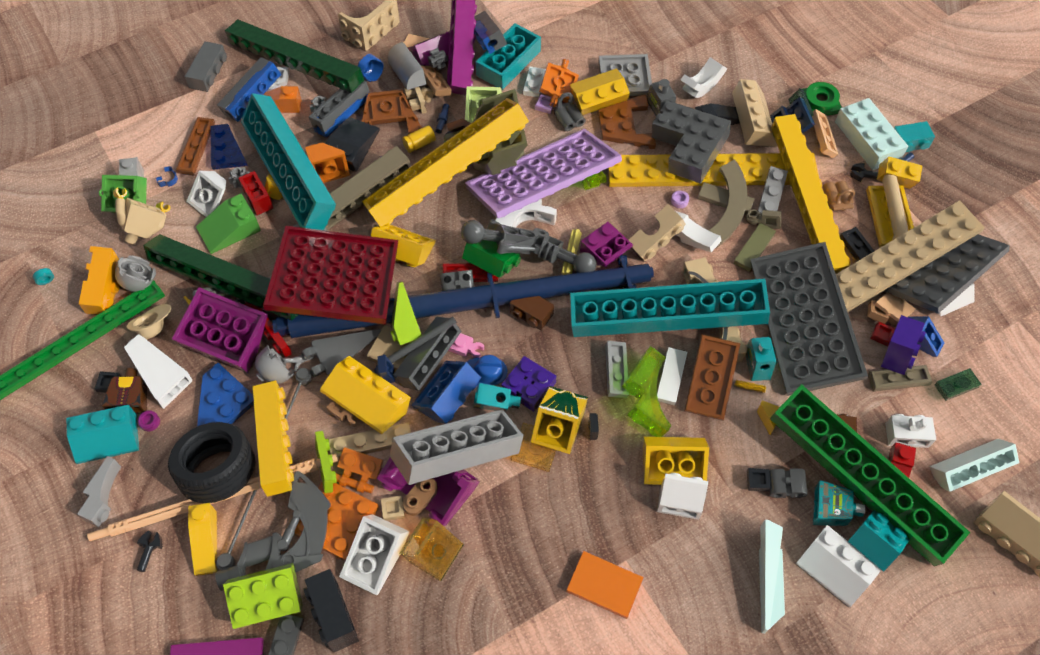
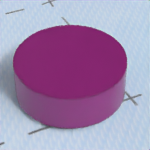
M151 410L141 413L138 417V425L147 432L155 430L160 424L159 416Z

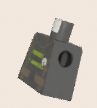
M667 79L652 83L647 93V102L655 116H657L667 100L676 103V95Z

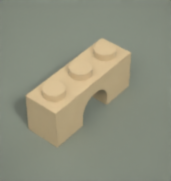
M669 204L654 216L660 223L659 231L656 234L647 235L640 229L629 239L633 244L632 248L644 261L653 258L656 251L666 246L675 234L682 232L686 225L681 216Z

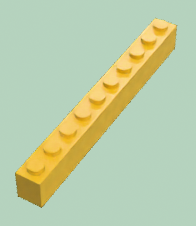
M795 114L775 117L771 129L785 169L788 171L787 175L811 244L826 243L835 274L850 266V258L846 256L844 242L840 239L838 226L834 223L833 212L829 209L827 195L822 190L821 179H818L816 165L813 164L811 159V151L806 146L805 135H802L801 124L797 121Z

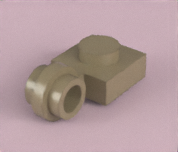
M753 209L747 213L746 220L752 225L762 223L772 229H780L781 211L763 210L761 215L758 210Z

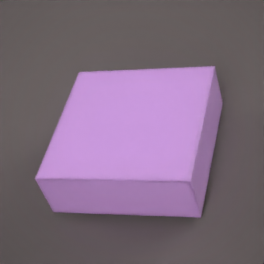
M541 94L535 104V110L551 114L554 108L549 105L552 97Z

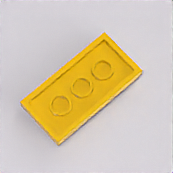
M899 185L909 231L914 228L904 186ZM868 186L866 192L879 248L893 241L892 238L894 236L884 186Z

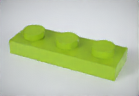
M323 431L315 432V448L317 458L320 459L321 463L319 468L324 494L333 492V484L337 483L336 472L331 471V467H333L332 454L328 455L327 452L330 451L329 439H325Z

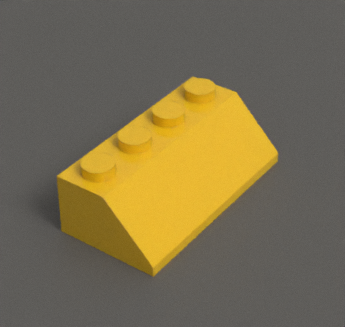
M351 356L346 357L334 367L320 388L321 393L380 434H383L407 414L411 399L410 396Z

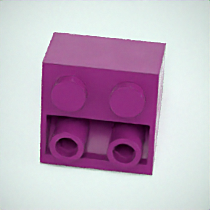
M606 222L581 240L580 253H590L594 256L596 265L606 267L633 247V244L613 225Z

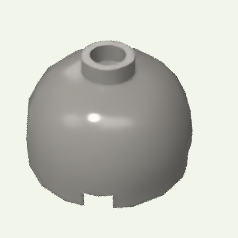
M130 255L128 258L123 259L121 257L115 268V278L117 283L124 289L137 292L144 290L152 283L156 276V270L154 267L152 269L149 266L150 263L147 260Z
M268 345L258 354L255 361V367L258 371L256 376L263 383L276 380L278 384H282L294 375V371L292 368L288 370L285 367L287 362H284L283 358L273 348L270 349Z

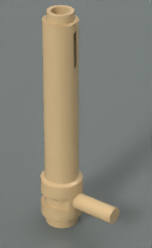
M885 175L882 181L894 234L892 239L894 240L908 232V226L897 176Z

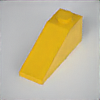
M210 503L188 506V529L194 575L200 576L216 573L217 511Z

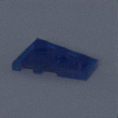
M229 125L211 126L212 169L248 166Z

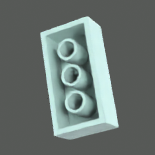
M870 98L840 108L835 123L872 170L878 169L879 164L887 157L903 158L908 145Z

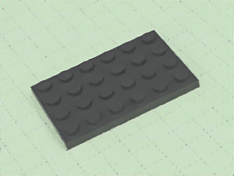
M977 234L884 291L939 314L1010 250V245Z

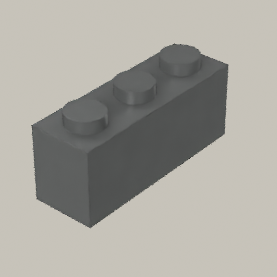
M204 41L185 75L189 88L208 92L227 59L223 45Z

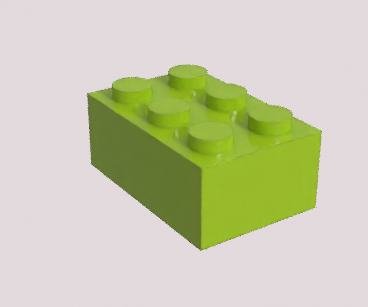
M294 563L228 579L223 584L233 629L301 612L303 607Z

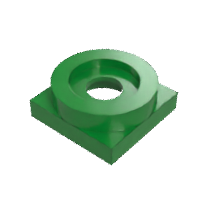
M815 82L808 88L799 90L798 94L804 99L810 113L816 109L826 116L836 115L839 113L840 108H842L839 102L840 93L832 84ZM822 94L827 96L828 99L826 101H820L817 99L816 95Z

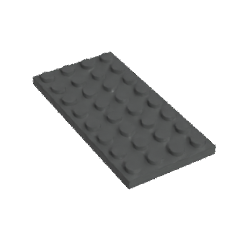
M822 242L751 259L755 279L766 280L770 308L768 327L787 396L792 395L801 384L809 391L867 379L866 368L826 243Z

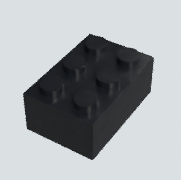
M331 569L305 579L307 587L303 588L311 606H314L311 609V613L315 622L322 628L318 632L326 648L330 647L335 653L359 642L338 582Z

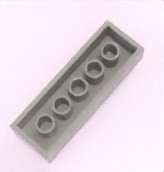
M501 409L393 437L390 457L408 485L519 454L524 435L505 411Z

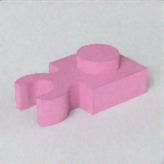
M460 333L448 351L464 357L470 353L472 357L480 358V353L475 350H484V345L479 342L473 343L472 337Z

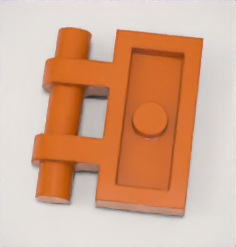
M344 447L337 467L345 470L343 475L336 473V480L343 487L350 486L356 488L358 492L372 494L374 486L367 483L369 478L377 480L384 460ZM352 472L362 475L361 480L358 481L350 478Z

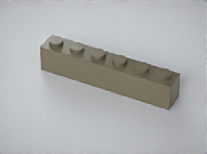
M398 146L387 151L382 157L359 171L357 175L345 181L336 190L330 192L336 206L325 227L326 230H329L361 207L363 200L412 166L408 157Z

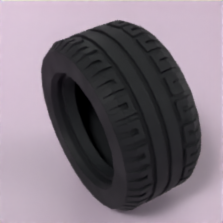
M210 422L191 429L176 442L168 459V470L180 492L187 499L199 503H215L235 495L248 483L253 474L256 460L255 454L242 430L229 423ZM220 452H231L228 458L216 468L203 473H194L197 466L209 456Z

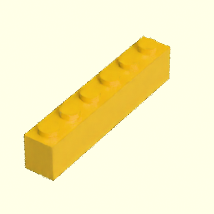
M275 380L253 386L260 485L267 497L292 491L291 482L294 481V474L292 469H290L292 456L288 452V447H291L289 436L286 435L289 426L287 419L284 417L287 414V408L285 403H283V399L286 397L283 387H279Z

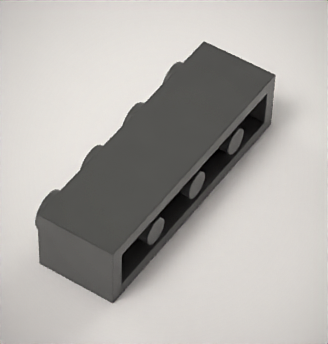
M436 316L424 334L449 318ZM454 324L407 355L393 374L404 388L417 391L421 389L462 332L457 324Z

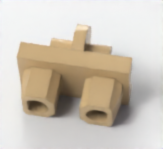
M420 87L409 90L404 88L406 98L411 99L409 104L412 111L420 109L422 114L427 113L424 105L425 101L427 103L431 102L434 96L431 89L423 87L421 91Z

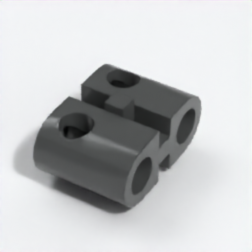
M472 270L440 274L442 291L474 287Z
M772 469L769 471L770 497L786 498V496H791V498H802L808 495L804 469H790L789 471Z

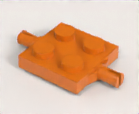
M563 59L561 66L548 63L539 92L552 97L549 104L552 107H556L558 98L566 92L572 94L570 84L578 80L579 75L567 69L568 59L567 61ZM569 96L563 98L562 101L565 103L569 102Z

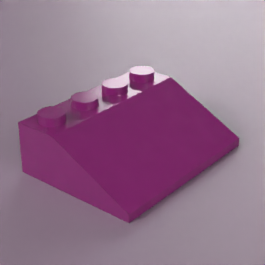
M199 287L172 340L183 347L248 373L257 356L267 314Z

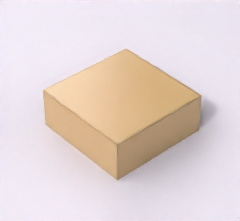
M402 496L381 499L384 520L390 521L405 518Z

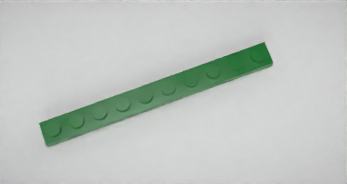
M153 280L144 290L130 294L0 375V400L165 297V294Z

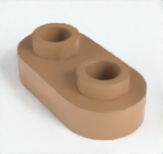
M433 478L416 483L405 496L403 507L408 515H419L436 496L438 487ZM428 484L430 488L424 489L423 486ZM412 500L417 501L415 505H410Z

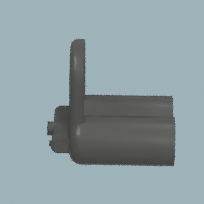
M570 92L562 94L558 98V106L553 108L555 116L565 131H570L575 126H583L586 119L573 103V95ZM569 96V102L561 103L563 98Z

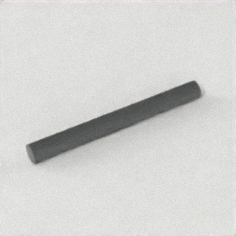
M452 316L387 358L391 363H394L456 324V319Z

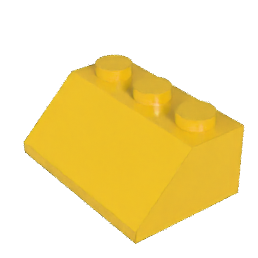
M617 68L570 84L576 105L582 115L626 101L630 94L625 79Z
M391 224L383 227H373L371 237L398 240L396 261H404L410 267L424 264L436 242L434 239Z
M644 436V484L662 485L665 474L678 473L682 477L687 478L699 477L707 481L709 446L706 439Z

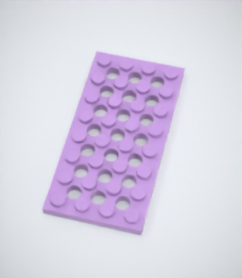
M583 129L520 157L517 160L516 166L503 169L499 174L490 175L485 173L465 182L466 188L499 219L511 212L522 209L524 206L537 202L539 199L552 195L563 188H567L578 181H582L593 174H597L608 167L614 166L622 161V157L592 133Z

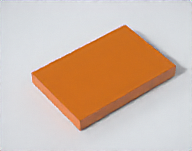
M583 551L566 592L627 619L644 577Z

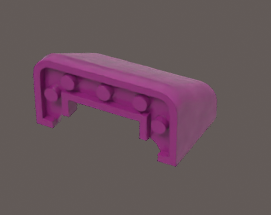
M391 457L377 477L385 489L389 491L393 489L400 490L406 495L416 485V483L408 485ZM464 469L433 478L437 483L438 491L425 509L430 512V521L438 527L446 526L480 483L476 477ZM426 484L423 488L429 489L430 485Z

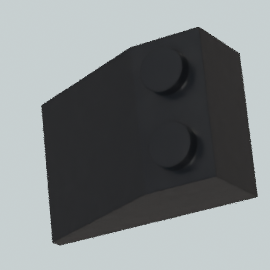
M349 117L329 136L325 144L343 150L348 169L357 172L380 128Z

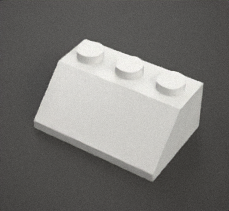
M828 525L796 563L849 608L881 571L879 567Z

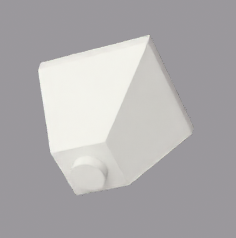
M199 171L186 202L207 217L219 206L225 191L226 180L215 171Z

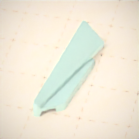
M764 520L760 526L761 633L764 634L785 615L782 549H780L783 527L769 520Z

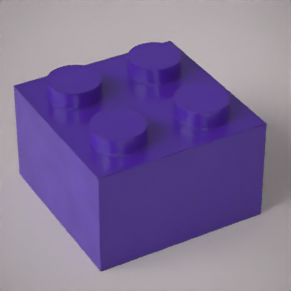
M901 315L881 367L905 375L907 368L912 369L916 359L912 355L917 356L921 346L917 342L922 343L926 332L922 331L925 323Z

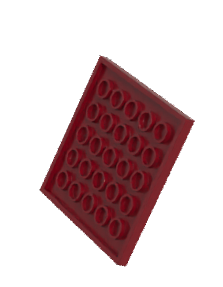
M285 226L263 304L264 310L386 325L398 240Z

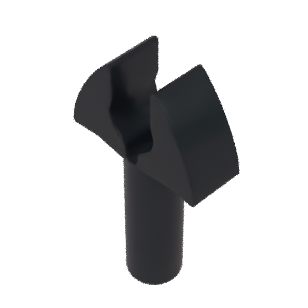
M865 163L854 164L851 168L850 176L859 182L864 177L877 179L878 172L866 170Z
M149 530L137 541V544L144 548L137 571L145 572L152 551L156 548L162 549V538L158 532H156L154 540L150 544L149 539L152 533Z

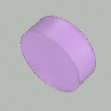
M679 190L672 194L671 204L674 207L685 208L688 205L689 195L686 192Z

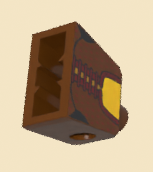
M126 368L124 377H113L102 402V407L105 410L130 405L136 414L147 411V385L141 377L137 376V369Z

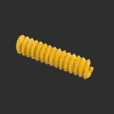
M738 379L734 384L736 387L752 391L756 390L762 393L766 392L765 385L740 381Z

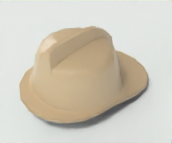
M162 304L154 307L142 316L130 321L127 329L135 331L137 335L140 334L146 340L155 337L163 330V319L170 313L171 306L169 304Z

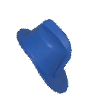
M484 355L467 361L481 377L477 386L479 383L498 385L507 377V366L494 355Z

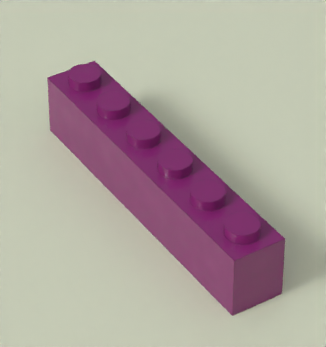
M452 0L447 83L452 89L451 93L465 96L467 86L473 87L471 75L474 71L472 60L475 54L473 50L475 42L474 29L476 26L474 16L477 11V5L475 0Z

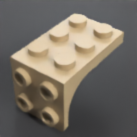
M385 0L369 15L361 18H352L342 12L338 14L342 37L364 51L370 49L400 23L397 0Z

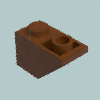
M540 296L516 299L510 302V313L515 318L527 322L532 328L542 331L554 315V304Z

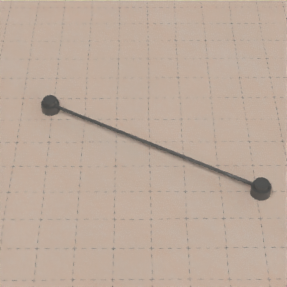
M300 368L295 374L298 386L285 415L286 419L300 386L308 385L312 381V374L307 368ZM254 490L228 552L221 554L216 560V566L219 570L228 569L236 564L235 559L230 554L257 490Z

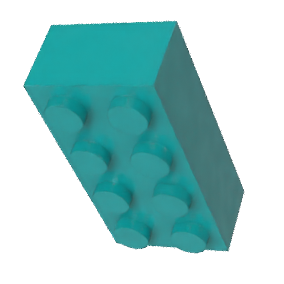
M516 23L503 34L507 45L491 54L486 51L476 61V76L496 87H501V90L541 52V36Z

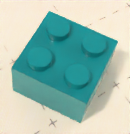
M874 510L848 542L884 572L901 554L910 539L902 529L894 527L885 515Z

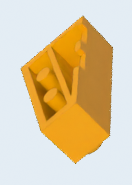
M90 246L89 252L92 253L91 263L86 264V270H89L87 281H83L79 305L86 314L98 315L113 306L114 297L119 291V284L115 278V268L119 258L112 248Z

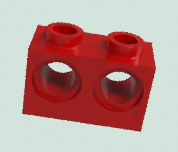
M255 171L238 178L256 215L273 209L270 197Z

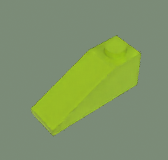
M401 281L396 284L391 324L393 330L390 331L393 341H397L399 345L414 341L422 336L404 284Z

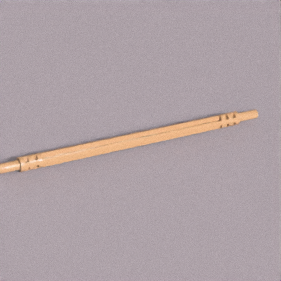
M336 453L332 454L333 463L337 462L338 458ZM313 458L291 465L290 469H292L293 474L297 471L307 474L319 470V467H321L320 459ZM260 476L249 479L248 483L239 492L227 499L261 489ZM186 499L108 524L106 528L88 533V540L91 542L109 535L113 537L187 513L188 506L206 503Z

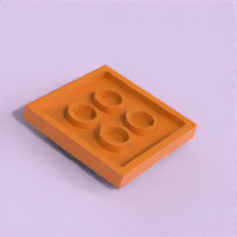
M321 482L318 489L324 494L323 484ZM334 483L333 492L324 494L331 503V507L328 509L327 532L322 550L346 561L363 516L375 515L379 505ZM301 519L294 530V535L299 538L304 529Z

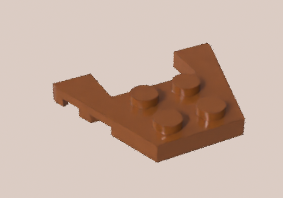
M402 89L368 93L362 122L376 125L407 121L408 134L423 128L412 111Z
M641 95L599 109L598 116L602 140L624 144V142L633 143L637 147L643 145L649 146V149H655L656 143L655 139L652 138V133L636 134L632 111L648 110L647 96Z

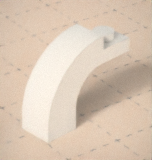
M710 57L704 67L694 77H688L684 74L681 81L685 85L682 89L693 97L700 98L718 83L727 68Z
M539 199L537 202L511 212L505 217L499 219L496 217L495 220L502 225L517 227L520 223L527 220L555 225L557 209L543 206L542 199Z

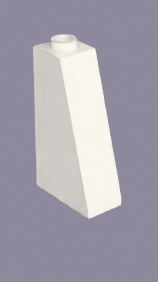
M140 334L131 339L124 347L154 398L163 409L193 381L186 370Z

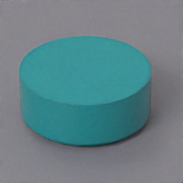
M43 268L37 270L32 277L37 285H46L54 279V274L51 269Z

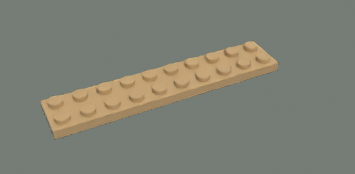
M959 200L837 273L836 277L847 312L981 233L985 227Z

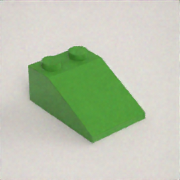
M242 193L225 200L196 226L210 254L261 231L257 219Z

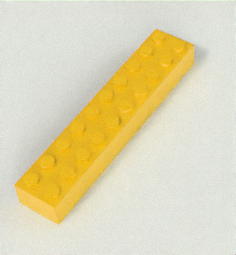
M506 98L362 202L380 227L388 226L395 217L405 214L413 204H419L424 196L434 193L438 186L451 181L452 176L465 171L469 164L479 161L486 152L493 151L498 143L508 140L515 131L522 130L529 120L518 103Z

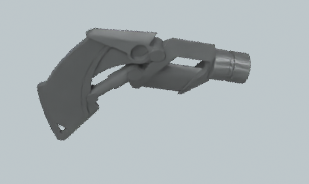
M297 471L294 474L288 508L294 512L283 536L275 532L270 537L249 544L245 542L237 565L215 573L220 591L224 590L223 584L228 579L246 575V567L269 560L265 570L294 563L295 572L322 560L323 554L321 552L326 538L328 509L331 507V503L303 473ZM299 478H302L306 483L298 482ZM301 519L304 526L303 532L296 544L288 550L295 533L294 530Z

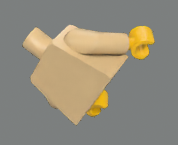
M118 187L113 190V195L117 198L115 200L118 224H120L123 231L127 232L126 242L136 244L139 236L148 239L164 227L165 212L170 210L169 205H165L163 209V201L158 202L156 207L130 198L125 200L123 199L127 195L125 188L122 189V195L118 193Z

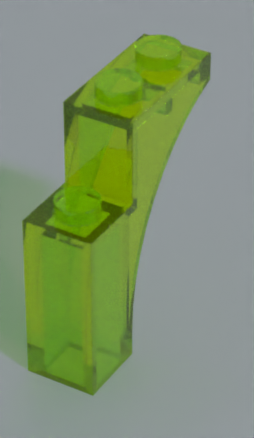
M650 346L642 354L622 387L629 394L637 398L627 416L648 430L651 435L662 437L669 431L671 424L660 407L656 386L659 370L666 357Z

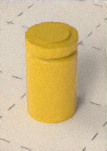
M427 125L402 137V141L406 150L411 153L413 150L436 141V137L432 128Z

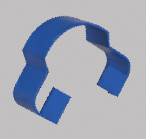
M171 166L164 167L165 172H173L175 176L173 180L158 182L162 180V176L156 178L160 187L173 186L178 180L177 174Z

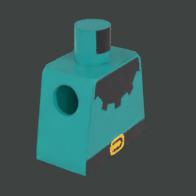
M479 383L476 388L473 408L493 411L503 409L506 412L508 407L519 409L521 397L510 395L511 389ZM496 396L501 397L502 402H498Z

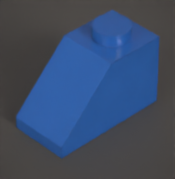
M908 317L925 323L922 331L926 332L922 343L917 342V344L921 345L920 350L937 357L944 345V341L930 317Z

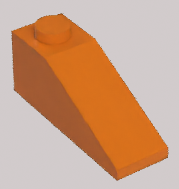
M280 86L263 94L272 97L281 113H300L302 99L298 86Z

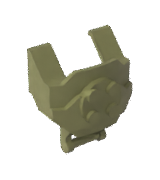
M513 89L482 99L483 103L478 108L474 121L506 98L519 104L516 90ZM524 129L515 131L508 140L501 141L493 151L486 152L479 161L471 164H473L475 169L490 175L499 174L503 169L516 166L517 160L524 154V149L528 146ZM461 130L446 134L444 136V142L449 140L451 137L456 135Z

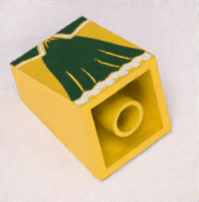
M550 386L538 408L531 443L570 454L585 412L588 397Z

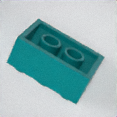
M130 405L66 418L67 438L76 464L104 459L107 456L113 457L139 451L137 414Z

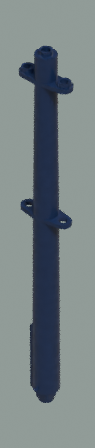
M621 255L617 258L619 268L494 284L492 274L487 273L488 285L409 295L408 298L416 319L493 307L495 318H500L498 306L508 305L512 300L540 296L545 299L569 295L570 293L588 292L624 286L625 289L636 288L632 284L650 282L651 278L654 277V271L648 263L627 266V256ZM395 298L389 299L386 324L392 323ZM301 314L292 321L284 317H276L272 321L274 333L279 332L281 336L290 335L291 338L381 325Z

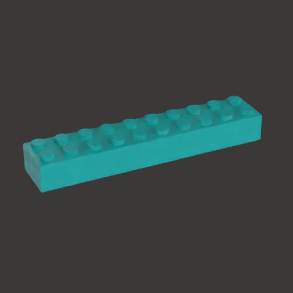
M252 93L241 120L243 127L301 228L324 230L332 212L335 210L336 203L272 97Z
M765 279L570 293L573 337L768 324L770 317Z

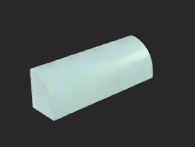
M998 438L929 467L937 483L943 489L950 492L1019 463L1016 444Z

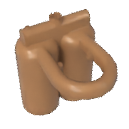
M842 180L835 184L834 182H828L822 186L824 194L827 195L829 207L833 211H845L846 209L854 208L853 197L855 191L852 188H848L846 181Z

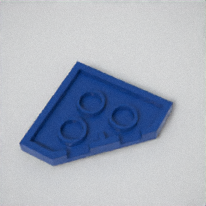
M219 363L215 364L202 376L197 426L210 422L233 424L254 405L253 394Z

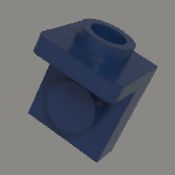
M386 355L377 356L378 364L374 369V373L389 383H394V365Z

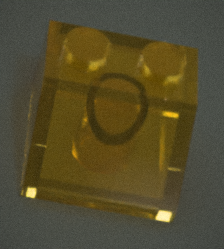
M423 517L399 554L415 567L442 581L464 544L437 520Z

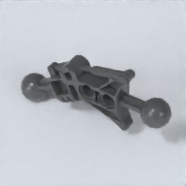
M494 219L489 221L487 229H484L475 220L464 223L461 228V236L465 242L469 244H477L481 240L496 242L498 245L497 253L530 254L533 252L538 254V258L549 261V263H554L557 259L570 263L577 273L595 271L596 260L593 255L586 252L577 255L563 249V241L549 236L547 231L540 228H535L533 231L502 225Z

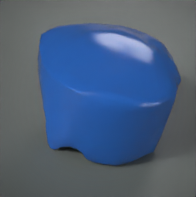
M367 54L358 63L363 78L369 82L378 80L383 72V62L372 54Z

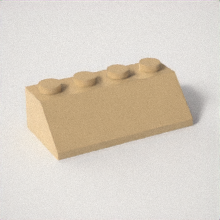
M740 79L732 95L746 145L777 147L771 129L772 121L764 93L756 80Z
M1003 491L983 509L973 523L983 533L995 539L1001 547L1014 554L1020 562L1033 569L1040 577V518Z

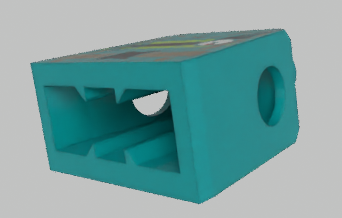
M752 338L746 345L747 353L745 355L751 381L771 380L776 364L771 338Z
M820 480L814 487L813 525L846 526L852 521L853 515L864 516L865 505L853 503L854 493L852 490Z

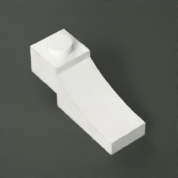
M677 212L686 223L682 232L675 234L680 237L682 243L708 252H712L721 242L720 235L699 226L687 214Z

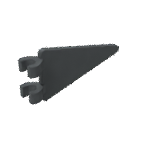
M381 329L313 340L311 342L312 347L302 350L301 354L304 360L317 355L321 364L311 368L310 372L313 378L324 372L329 376L339 362L348 356H355L376 339Z

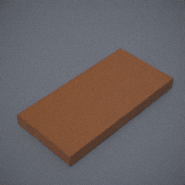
M701 335L684 412L724 421L741 343Z

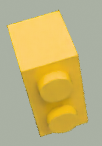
M887 157L879 164L877 180L882 181L885 175H895L899 185L911 189L920 182L922 165Z

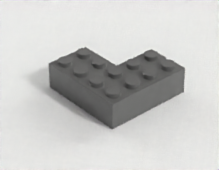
M667 100L652 123V138L676 146L669 157L668 172L701 184L730 135L731 121Z

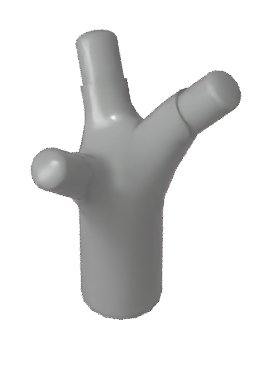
M299 355L284 358L283 361L295 363L293 371L296 372L303 362L313 359L314 356L304 360L303 356Z

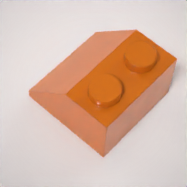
M325 143L305 147L307 157L323 183L350 176L343 150Z

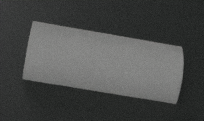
M401 42L393 46L388 54V63L405 88L409 90L425 85L423 68L406 45Z

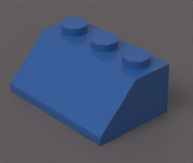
M446 360L411 406L435 422L447 424L453 419L457 409L465 403L469 393L477 387L481 377L467 362Z

